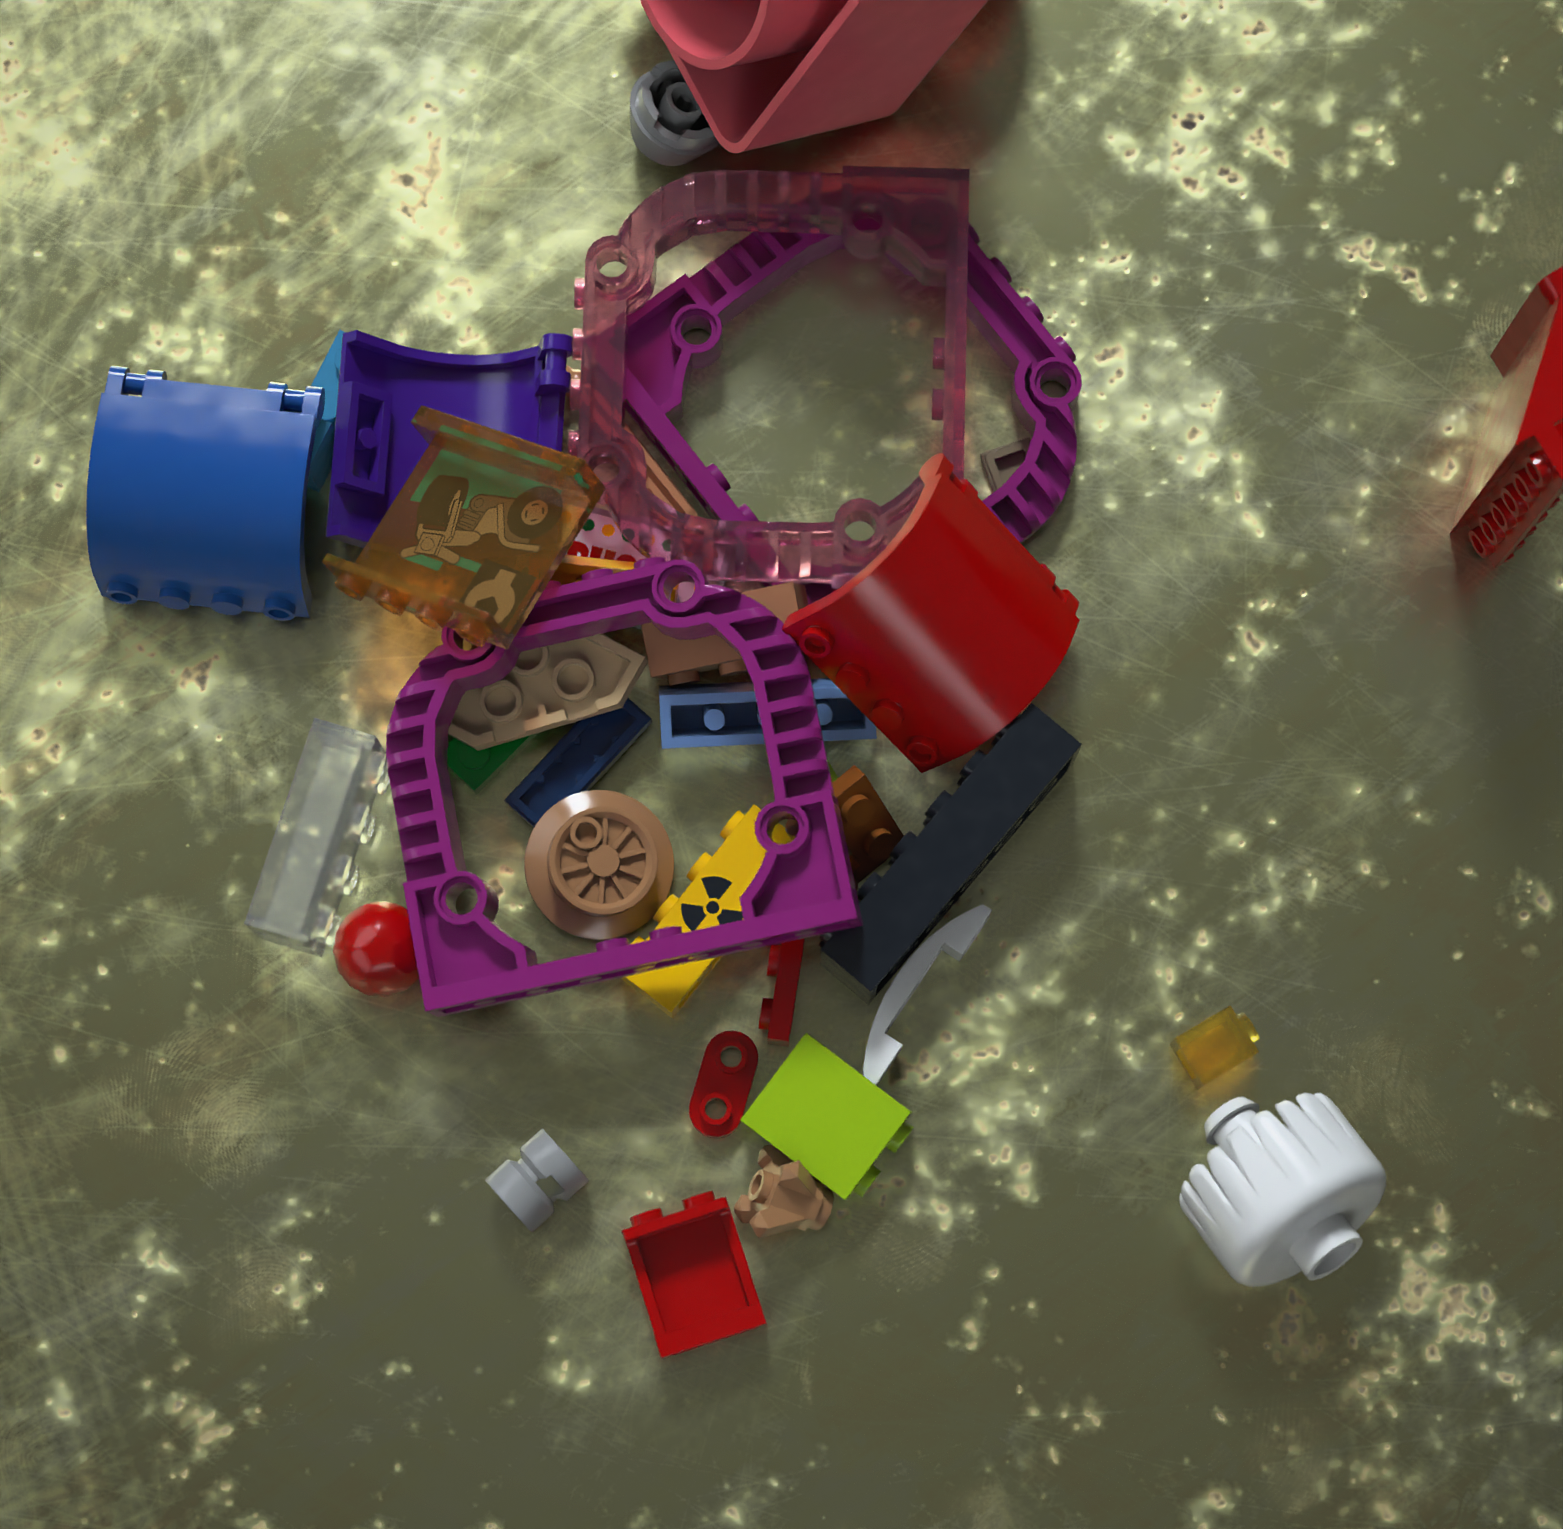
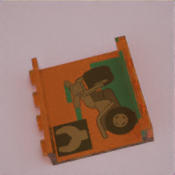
M421 405L411 423L429 444L425 453L355 563L329 553L326 554L322 563L337 578L334 585L341 592L355 600L362 601L364 596L374 599L378 605L392 614L402 616L404 611L414 614L419 621L434 630L442 631L445 626L454 629L463 639L476 646L483 647L488 642L508 649L600 500L606 487L584 459Z

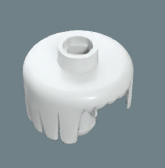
M1303 1093L1296 1096V1100L1302 1110L1288 1100L1276 1104V1109L1288 1128L1271 1112L1266 1110L1258 1113L1259 1104L1245 1097H1237L1226 1102L1215 1110L1204 1124L1207 1143L1219 1145L1211 1149L1207 1155V1160L1214 1177L1204 1165H1194L1189 1173V1179L1194 1188L1187 1181H1184L1179 1198L1180 1207L1228 1274L1240 1284L1250 1287L1266 1286L1285 1280L1301 1271L1309 1280H1317L1344 1265L1356 1254L1363 1243L1362 1238L1356 1231L1370 1217L1380 1203L1386 1188V1173L1382 1164L1330 1098L1322 1093H1314V1095Z

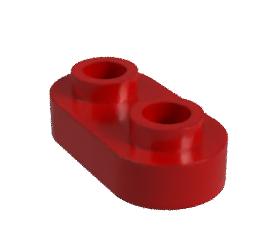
M738 1031L721 1032L713 1037L706 1047L689 1104V1115L693 1126L706 1137H727L736 1131L741 1124L740 1120L745 1112L759 1062L756 1045L744 1033ZM728 1048H735L742 1055L741 1062L735 1067H727L721 1061L722 1053ZM712 1100H720L727 1107L725 1115L720 1119H711L705 1112L707 1104Z

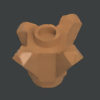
M772 1144L765 1145L759 1152L757 1163L762 1169L758 1170L753 1176L748 1195H741L734 1205L735 1214L742 1223H751L758 1238L797 1228L803 1231L807 1228L816 1231L820 1230L830 1216L834 1201L833 1191L824 1187V1184L817 1179H814L799 1160L793 1161Z

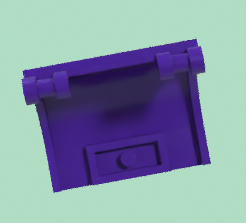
M358 330L343 333L326 537L361 548L402 556L406 550L419 547L420 543L417 540V534L420 526L419 513L422 505L414 504L412 501L447 446L559 484L565 395L570 391L571 374L566 371L567 358L573 355L574 339L566 334L549 333L543 335L539 345L502 354L461 355L410 348ZM468 511L463 512L461 522L465 518V515ZM427 527L426 530L447 532L448 529ZM557 527L550 535L543 539L533 541L532 546L543 547L542 552L547 548L559 546L560 528ZM487 537L483 539L480 545L471 549H449L467 561H495L531 556V554L506 550L501 545L498 537ZM425 557V558H428V559H431V560H439V559H436V558Z

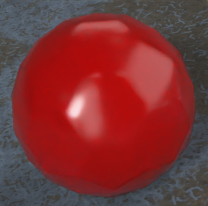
M375 901L356 908L346 916L336 932L333 954L337 970L349 986L365 995L389 997L409 989L419 979L407 909L394 902Z

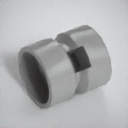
M543 1128L520 1148L521 1159L517 1162L507 1159L485 1179L496 1194L531 1232L537 1229L555 1212L553 1202L556 1199L568 1201L589 1182L587 1177Z

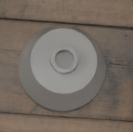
M674 60L655 65L651 71L645 73L636 81L630 95V132L635 145L646 157L662 165L681 166L713 150L720 144Z

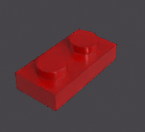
M805 938L784 942L781 945H771L766 976L776 977L774 997H763L758 1029L768 1030V1044L789 1047Z

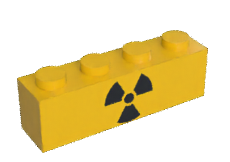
M753 804L746 814L738 810L729 819L719 835L725 841L713 856L705 852L695 862L686 876L692 881L680 898L671 894L664 901L653 917L659 923L654 930L681 926L682 933L744 920L739 898L753 881L767 852L759 844L755 835V821L758 813L761 811L759 807ZM778 823L773 830V841L777 844L792 842L785 831V827ZM638 936L631 944L648 941L650 937L644 940L641 936ZM722 956L622 977V979L667 1015L674 1018Z

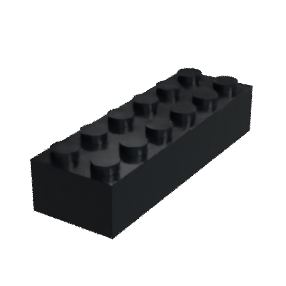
M1033 703L1022 714H1019L995 734L996 737L991 743L993 748L987 755L979 749L959 773L962 777L957 782L959 788L955 793L951 795L944 790L925 812L924 815L927 817L923 822L925 828L919 835L916 836L913 832L909 831L889 855L892 858L888 863L890 868L883 877L874 872L856 893L863 926L821 934L819 936L821 939L819 943L821 947L820 965L866 1004L869 1005L1073 766L1082 744Z

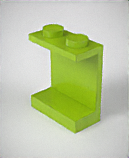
M809 1033L804 1034L740 1120L793 1161L799 1160L811 1175L844 1200H847L853 1192L860 1197L864 1196L881 1173L874 1166L875 1162L886 1148L895 1154L914 1129L912 1125L906 1122L913 1113L911 1110L872 1083Z

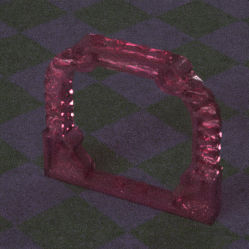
M843 166V173H822V171L790 172V170H779L778 172L748 169V171L716 169V171L696 174L694 172L654 190L632 213H629L620 226L617 236H604L593 242L587 251L585 259V278L576 277L574 286L575 309L583 310V328H573L572 358L573 360H581L580 379H571L570 410L579 411L578 430H569L568 462H577L581 488L587 498L597 504L607 506L619 531L646 558L664 557L666 561H689L694 563L702 571L706 579L710 581L831 584V589H839L866 568L894 539L913 512L925 486L920 476H918L908 488L881 507L868 499L858 498L849 500L838 509L833 522L820 523L711 520L680 513L649 491V478L644 450L636 437L625 430L629 315L644 307L653 295L657 279V259L692 236L723 231L840 235L847 251L857 258H877L886 252L911 271L923 286H944L943 338H933L932 368L942 370V388H932L931 420H941V453L954 465L953 473L960 480L964 479L970 169ZM870 218L877 221L881 227L873 233H863L856 229L854 224L860 219ZM608 262H621L627 267L617 277H608L600 273L601 268ZM609 463L615 465L619 469V473L611 481L600 482L591 476L595 467L600 464ZM862 521L873 528L874 534L867 540L857 541L850 538L845 529L853 522Z

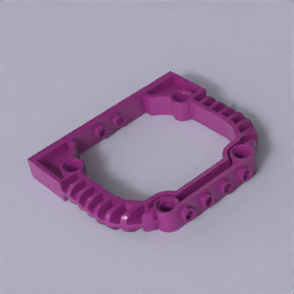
M851 190L807 197L778 212L777 215L753 230L744 239L735 243L726 252L709 262L690 278L686 273L585 346L588 363L728 542L735 544V551L764 587L793 581L805 585L809 605L826 597L853 579L887 546H880L872 550L865 557L862 568L836 569L809 564L792 577L758 534L763 528L752 510L746 504H742L739 507L736 506L726 493L731 487L722 472L713 463L706 467L673 425L683 418L686 390L693 369H704L713 365L720 357L723 349L722 328L807 264L840 249L880 248L890 262L905 275L918 279L936 278L1014 374L1011 388L1012 408L1019 422L1031 435L1032 439L1024 462L999 489L982 502L1020 543L1032 536L1051 518L1061 504L1074 472L1077 435L1072 412L1075 410L1082 380L1077 366L1073 363L1076 361L1073 350L1061 336H1056L1055 338L1051 336L1043 326L1044 317L1033 300L1028 296L1021 299L1009 284L1012 282V278L1003 263L996 257L989 259L978 246L980 243L979 236L973 226L963 217L957 220L948 207L932 198L918 199L907 207L903 202L883 194L879 197L871 194L856 193ZM921 224H929L934 226L939 234L931 239H923L918 237L913 232V229ZM695 328L706 330L710 334V338L699 345L690 344L683 339L689 330ZM1047 381H1056L1066 388L1067 394L1060 398H1051L1043 393L1040 386Z
M650 557L635 562L634 569L613 573L611 569H597L584 573L581 576L582 581L565 585H561L559 581L537 583L504 636L453 617L456 611L445 620L441 632L443 645L436 647L419 662V667L400 690L386 734L387 770L407 882H403L426 1012L441 1017L863 926L838 799L834 794L808 665L796 641L791 635L785 634L781 630L784 625L783 622L769 609L736 590L710 584L702 571L694 563L686 560L666 561L664 557ZM681 582L695 583V591L689 600L682 603L671 601V592L677 584ZM647 623L654 624L663 634L678 640L699 639L718 635L743 658L753 682L775 801L767 804L758 813L755 821V835L759 844L767 852L753 881L739 898L744 920L682 933L681 926L660 928L649 932L650 940L629 944L628 938L609 939L596 944L597 952L538 964L535 951L516 941L494 921L499 910V899L496 891L486 881L468 872L466 868L447 765L448 729L462 696L468 690L486 687L502 680L515 667L520 653L527 650ZM474 629H484L482 644L476 649L464 650L463 640L465 636ZM785 819L798 821L799 832L792 842L777 844L773 841V830L780 821ZM467 889H475L477 893L475 908L469 913L458 914L456 910L458 896Z

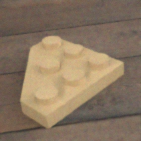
M481 629L470 650L476 649L482 644L484 629ZM603 634L523 651L520 653L515 667L502 680L486 687L465 692L449 726L448 735L479 751L622 708L647 665L648 660L639 653Z

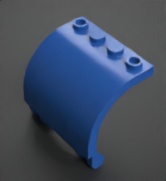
M111 366L108 372L105 392L101 393L94 427L86 503L89 560L101 596L121 604H134L137 600L159 602L167 608L176 610L187 609L191 605L210 607L214 611L225 615H238L242 611L263 613L269 618L281 621L292 620L294 616L309 618L313 598L305 569V508L315 435L324 413L325 389L323 387L307 386L305 391L288 389V385L285 383L270 382L267 390L170 381L167 380L166 371L148 370L146 374L130 373L128 367ZM128 394H131V395H141L142 397L129 396ZM286 411H295V412H301V413H293V412H286Z

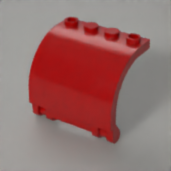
M943 453L934 455L921 467L919 476L925 486L910 517L888 546L866 568L845 585L826 597L789 614L781 629L785 634L792 636L800 649L921 773L972 751L997 734L1017 717L1044 688L1061 664L1080 621L1075 615L1079 607V600L1068 589L1061 590L1056 585L1055 574L1045 564H1040L980 500L978 491L967 479L960 480L953 473L954 465Z

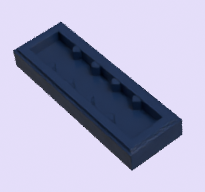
M627 698L622 708L577 721L504 800L505 803L534 829L544 813L557 802L573 794L589 791L652 723V718Z

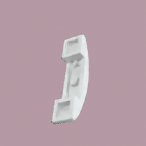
M984 904L959 915L931 935L907 960L885 993L870 1030L862 1075L876 1086H878L902 1048L901 1043L886 1033L941 951H944L959 962L961 961L990 917L992 910Z

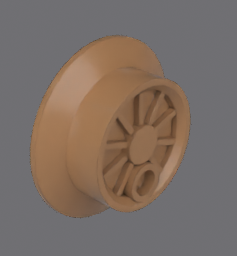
M584 791L557 802L539 819L532 830L526 846L524 857L525 879L536 906L555 926L581 938L593 940L613 939L627 935L642 927L656 914L664 903L673 881V850L668 834L661 822L639 801L614 791Z

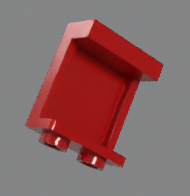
M713 1191L682 1200L684 1210L664 1217L661 1208L630 1217L632 1227L621 1231L631 1257L662 1359L767 1325L727 1198L715 1199Z

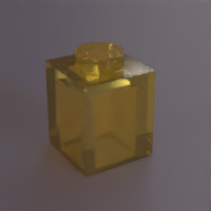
M1230 1005L1174 1038L1169 1045L1195 1088L1199 1090L1259 1053L1254 1044L1259 1040V1035L1247 1015L1243 1012L1236 1015Z

